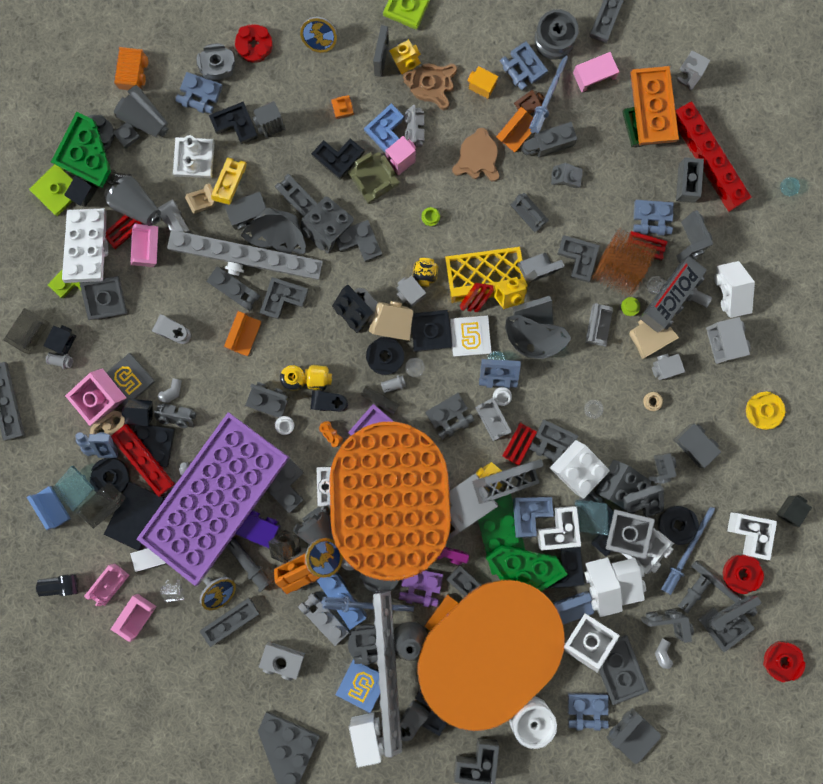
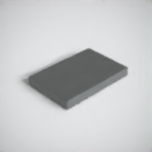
M628 636L619 637L599 670L612 705L649 692Z

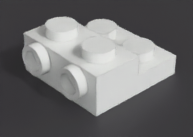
M653 528L646 559L623 555L628 559L635 558L638 566L642 565L644 573L649 574L651 571L655 573L662 565L659 561L663 557L667 558L673 552L672 545L674 543Z

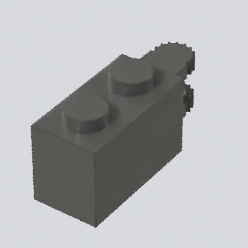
M572 122L540 131L538 134L535 133L534 138L525 141L522 147L523 154L533 155L537 153L538 157H542L573 147L577 137Z

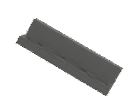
M542 459L472 481L479 504L539 484L535 469L544 466ZM528 471L532 482H528L526 479H524L525 474ZM512 477L518 480L516 487L510 484ZM498 482L504 484L502 492L496 489ZM483 486L490 490L486 498H484L481 487Z

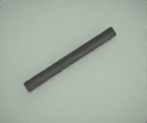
M695 561L692 564V568L708 579L732 601L736 603L742 599L699 562ZM757 610L748 614L754 617L757 614Z

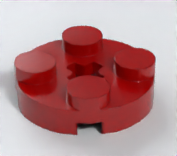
M251 24L239 28L235 38V47L238 54L244 60L257 63L263 61L271 53L273 41L267 28ZM255 39L256 42H259V44H256L255 47L252 48L249 42H252V40Z
M744 554L733 555L724 565L723 581L731 590L740 594H749L760 588L764 580V572L760 566L761 564L754 557ZM746 569L745 573L748 576L740 579L739 572Z
M777 641L765 652L763 665L768 674L780 682L795 681L803 674L805 670L803 653L794 644ZM788 657V665L781 666V659Z

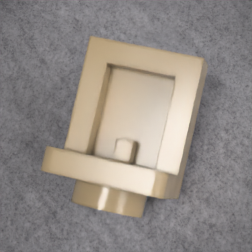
M210 183L206 184L204 189L186 194L185 198L193 214L215 206L217 201L211 199L214 189H212Z

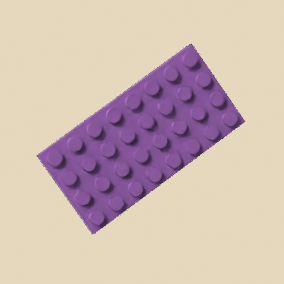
M228 412L140 533L137 540L194 586H198L290 457Z

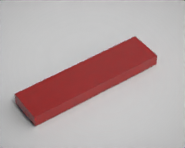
M127 424L111 435L115 444L158 497L175 485Z

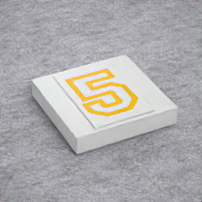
M488 316L450 319L453 357L491 354Z

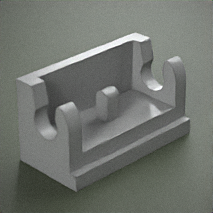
M691 51L679 69L686 73L688 78L682 79V77H677V80L689 87V90H692L702 77L710 60Z
M597 303L592 306L585 343L607 346L613 307Z
M494 398L475 407L492 441L511 432Z

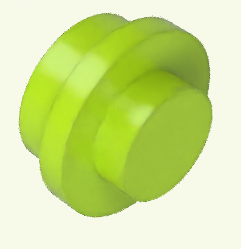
M433 207L426 208L421 215L422 222L427 226L437 225L440 221L439 211Z
M628 297L622 301L621 310L626 316H634L640 311V303L636 298Z

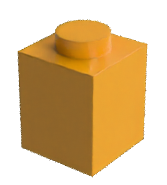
M478 66L476 71H472L468 78L469 89L489 99L497 84L498 76Z

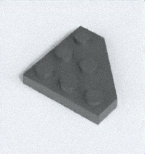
M267 711L258 729V733L277 784H299L320 735Z

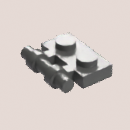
M459 393L425 412L434 428L440 425L444 428L443 431L438 433L441 440L446 437H452L456 431L461 428H467L468 424L475 421L471 414L465 418L462 415V412L468 408ZM457 417L459 421L449 426L447 421Z
M542 420L535 435L536 438L542 441L540 445L532 442L529 449L536 452V455L540 457L543 455L555 463L562 455V452L566 451L577 440L578 435L546 420ZM547 443L557 447L555 453L546 449Z
M376 628L351 630L353 652L361 651V656H354V663L369 665L371 662H377L378 654L368 655L367 650L377 649Z

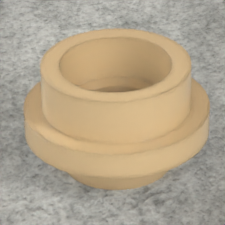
M650 392L645 395L643 404L647 410L657 411L662 407L663 399L660 394ZM651 398H654L656 400L655 405L650 404L649 401Z

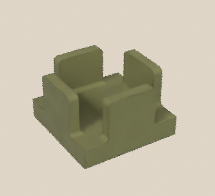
M371 152L355 161V167L348 171L351 179L368 204L400 184L394 175V169L380 152L372 155Z

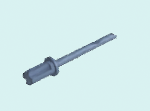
M568 56L561 60L542 106H538L534 110L535 115L529 126L531 133L536 132L538 134L545 118L549 116V111L546 108L559 81L560 74L566 65Z
M710 507L695 534V538L688 545L676 569L670 567L671 572L661 588L667 594L671 595L680 578L685 576L681 571L713 515L715 508Z
M348 596L344 598L324 597L321 601V604H323L322 609L343 610V612H348L349 608L374 609L373 603L350 602ZM392 604V610L414 612V606Z

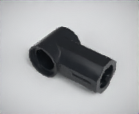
M77 574L37 580L36 593L38 597L78 594Z

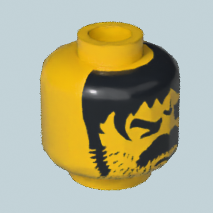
M419 258V261L414 263L413 278L423 287H429V284L436 282L438 265L434 263L433 259Z
M289 365L282 370L280 381L286 389L297 391L305 385V372L296 365Z
M311 365L309 369H305L304 384H307L309 389L324 391L327 385L332 384V374L329 373L328 367Z

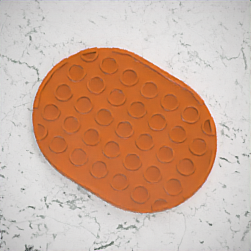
M378 422L365 426L345 440L334 457L330 471L331 529L339 552L354 569L378 580L397 581L407 579L430 567L439 557L448 540L451 513L446 462L434 441L424 432L408 424Z
M500 580L486 583L470 592L435 625L422 645L423 647L418 659V677L421 692L430 708L450 725L472 731L491 729L514 717L551 680L560 665L565 643L564 628L554 604L540 590L515 580Z

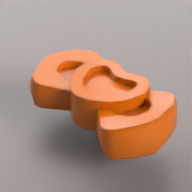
M329 421L322 422L319 427L320 432L331 443L332 447L340 446L343 442L342 436L337 434V430L332 428Z

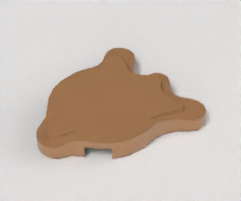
M422 64L416 70L406 72L403 75V81L409 86L416 98L422 101L433 102L441 110H446L449 107V101L444 92H451L454 86L451 78L456 74L457 67L454 64L444 67L434 64Z
M479 128L474 134L464 140L460 150V159L452 169L454 175L459 176L467 173L473 179H477L479 174L483 172L490 181L494 182L499 179V173L495 167L497 146L488 135L486 129Z

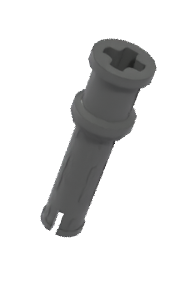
M236 538L228 543L226 547L247 571L248 579H252L259 588L258 591L262 592L273 580H269L262 571L263 568L254 563Z

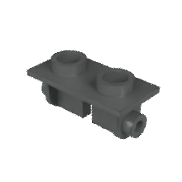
M525 193L519 194L515 198L516 200L510 204L534 232L538 231L549 221Z
M162 403L161 405L158 404L157 411H154L156 420L162 424L172 423L181 428H194L192 419H195L196 412L193 409L179 407L178 413H175L176 406Z

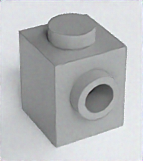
M412 275L409 278H402L397 283L399 286L397 287L398 293L396 295L403 303L406 301L411 308L426 296V292Z
M668 354L657 357L658 361L653 362L652 372L655 377H658L659 381L685 372L679 354L670 357Z

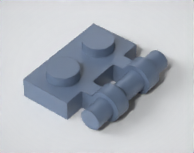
M527 41L511 51L510 55L513 58L511 61L506 56L500 60L503 70L509 73L513 79L512 82L521 91L527 88L524 80L528 78L531 84H533L548 72ZM517 65L523 71L520 75L514 68Z
M186 72L180 90L185 92L186 95H177L176 102L181 103L182 106L187 108L189 106L195 108L198 112L212 114L213 106L208 105L209 101L217 102L222 84ZM193 95L202 98L200 102L192 100Z
M635 200L634 220H641V225L634 224L633 232H640V234L646 235L647 233H657L660 236L672 234L673 227L665 226V222L673 221L674 202ZM648 221H657L658 226L648 225Z
M481 359L479 385L486 386V388H492L493 386L506 387L508 389L510 387H517L521 367L520 361Z
M81 432L76 434V443L80 446L83 454L87 456L97 455L98 458H118V449L110 434L100 432L90 434L89 438Z
M568 693V714L576 715V720H568V728H576V730L592 728L594 731L608 729V721L600 720V715H608V694ZM583 715H593V720H583Z

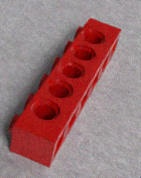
M691 101L675 110L677 129L693 156L696 159H704L703 172L728 212L751 199V195L694 103Z

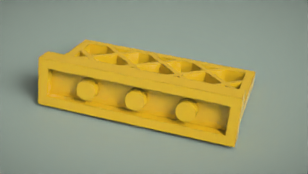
M520 247L445 256L451 303L464 300L474 285L471 279L475 274L484 279L482 284L493 285L494 291L489 298H493L495 295L497 282L489 279L494 272L503 277L500 281H504L505 279H511L508 275L514 269L520 273V282L525 285L526 290L528 288L520 269L516 266L522 261ZM509 253H517V260L514 264L505 259ZM495 255L500 259L495 266L487 262L490 256ZM471 258H477L481 261L476 269L468 264ZM458 260L463 265L456 271L451 268L450 261ZM502 261L511 267L506 274L497 269ZM483 264L492 269L487 277L479 272ZM465 266L473 271L468 279L460 274ZM457 276L465 281L462 287L454 288L453 281Z

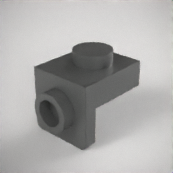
M567 163L554 166L551 184H563L572 188H580L583 169Z

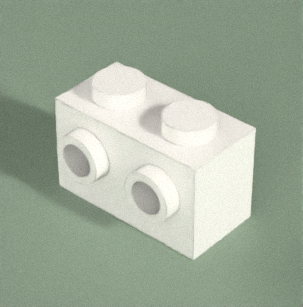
M635 558L612 563L613 571L621 587L622 605L644 601L646 585L644 580H642V577L645 576L642 565L638 566Z

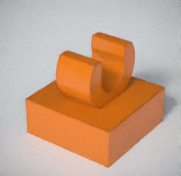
M349 95L331 99L336 119L354 115Z

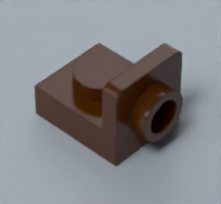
M531 90L514 102L518 110L522 107L532 115L536 107L542 106L545 98L541 92Z

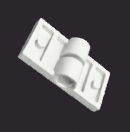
M105 208L67 210L62 273L64 283L103 281L104 257L108 256V241L106 239L107 211Z

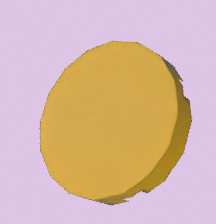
M760 392L753 395L746 406V416L749 422L756 428L763 430L779 426L786 413L785 404L782 399L771 392Z

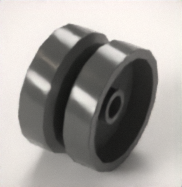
M556 9L546 12L540 18L534 36V43L537 51L543 57L561 59L572 51L578 36V23L575 17L567 11Z

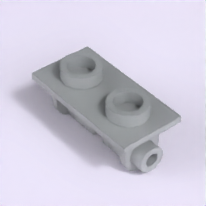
M413 105L405 112L404 120L407 122L405 138L406 140L410 139L417 147H421L425 142L424 129H420L418 126H424V112L422 108H415V105Z

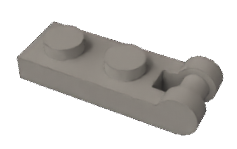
M311 593L308 596L309 599L304 603L302 602L298 608L336 646L349 633V630L329 609H322L323 604H321L319 598L314 593ZM316 605L318 609L313 613L309 608Z

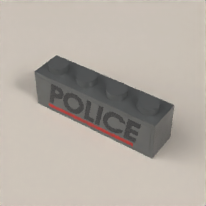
M690 256L686 257L680 262L639 319L657 333L663 329L667 330L673 323V320H671L673 316H677L684 308L683 302L685 300L688 301L693 296L694 291L692 290L694 287H698L705 279L703 275L707 269Z

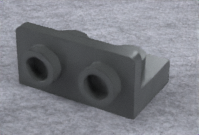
M257 382V385L251 383V391L245 406L278 418L283 416L290 398L286 396V392L275 388V391L267 389L268 385Z

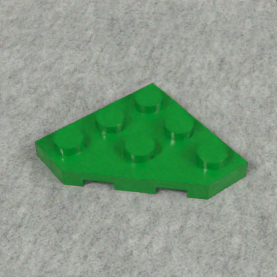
M76 111L51 163L103 188L111 170L97 124L93 119Z
M500 546L485 556L500 580L523 582L540 591L568 575L558 558L552 555Z

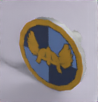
M311 17L304 21L301 26L300 36L302 42L312 51L319 53L327 52L335 46L337 42L336 28L325 18Z
M320 538L312 542L307 548L305 555L308 570L314 576L321 578L330 577L337 573L343 561V556L339 552L335 541L329 538Z
M226 575L214 581L210 577H206L204 579L206 588L200 596V604L209 611L223 607L234 596L236 584Z

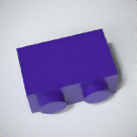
M252 510L236 532V535L271 548L281 526L277 524V520L271 517L264 519L259 517V512Z

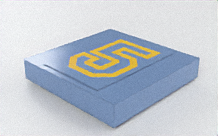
M353 659L336 692V696L371 713L380 694L379 671L368 665L355 664Z

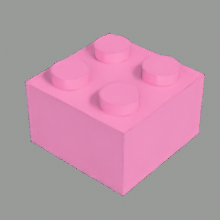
M103 368L90 372L65 395L89 426L96 424L126 399V396Z

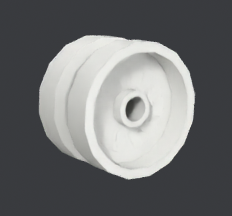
M536 696L509 720L515 737L527 748L538 749L544 747L552 741L556 734L557 723L555 716L544 700Z

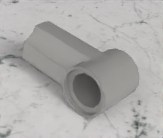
M173 199L158 207L161 211L160 216L167 223L170 231L190 233L181 216L182 213L177 208L178 206Z

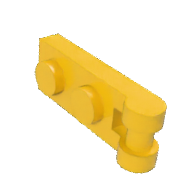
M232 158L226 159L211 194L213 201L231 204L241 177L245 173L246 162H236Z

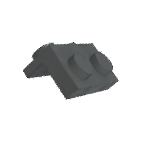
M671 453L654 455L658 474L649 476V481H654L655 484L671 482V478L676 477L675 468L677 465L675 458L671 457Z

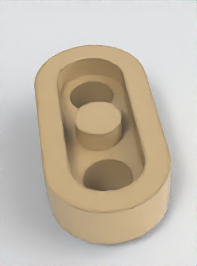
M112 411L91 427L90 434H97L100 429H103L104 433L111 436L125 425V417H122V412ZM117 417L120 419L119 424H115L114 422L115 418Z

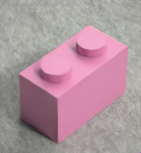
M404 136L385 150L386 159L398 176L415 163L416 159L414 143L410 139L406 140Z

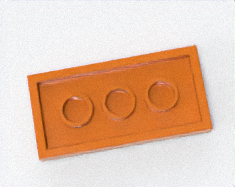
M670 66L632 69L630 73L639 145L677 142L679 137Z

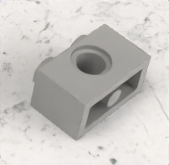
M268 642L265 646L259 668H262L263 672L273 675L277 673L282 675L283 679L296 680L305 653ZM284 658L287 665L279 666L277 659Z

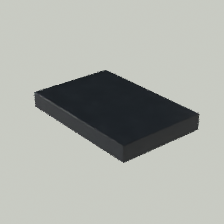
M129 482L104 535L140 551L143 544L137 538L165 498L162 496L158 497L156 493L133 482Z

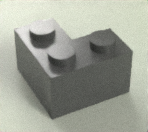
M478 738L476 758L456 755L455 783L495 784L499 753L498 741Z

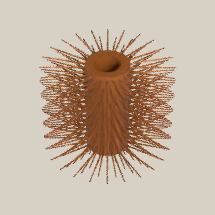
M616 232L615 237H613L614 239H611L610 245L608 243L599 261V266L596 267L598 268L596 269L597 272H594L593 276L599 275L605 278L600 280H609L604 282L619 281L622 284L615 286H619V288L626 292H634L631 290L636 291L634 288H637L636 286L639 287L638 283H642V279L650 267L649 264L652 262L650 261L653 259L651 257H654L652 255L655 253L650 251L649 247L643 248V244L635 239L628 240L630 238H624L630 236H620L627 234H617L620 232Z

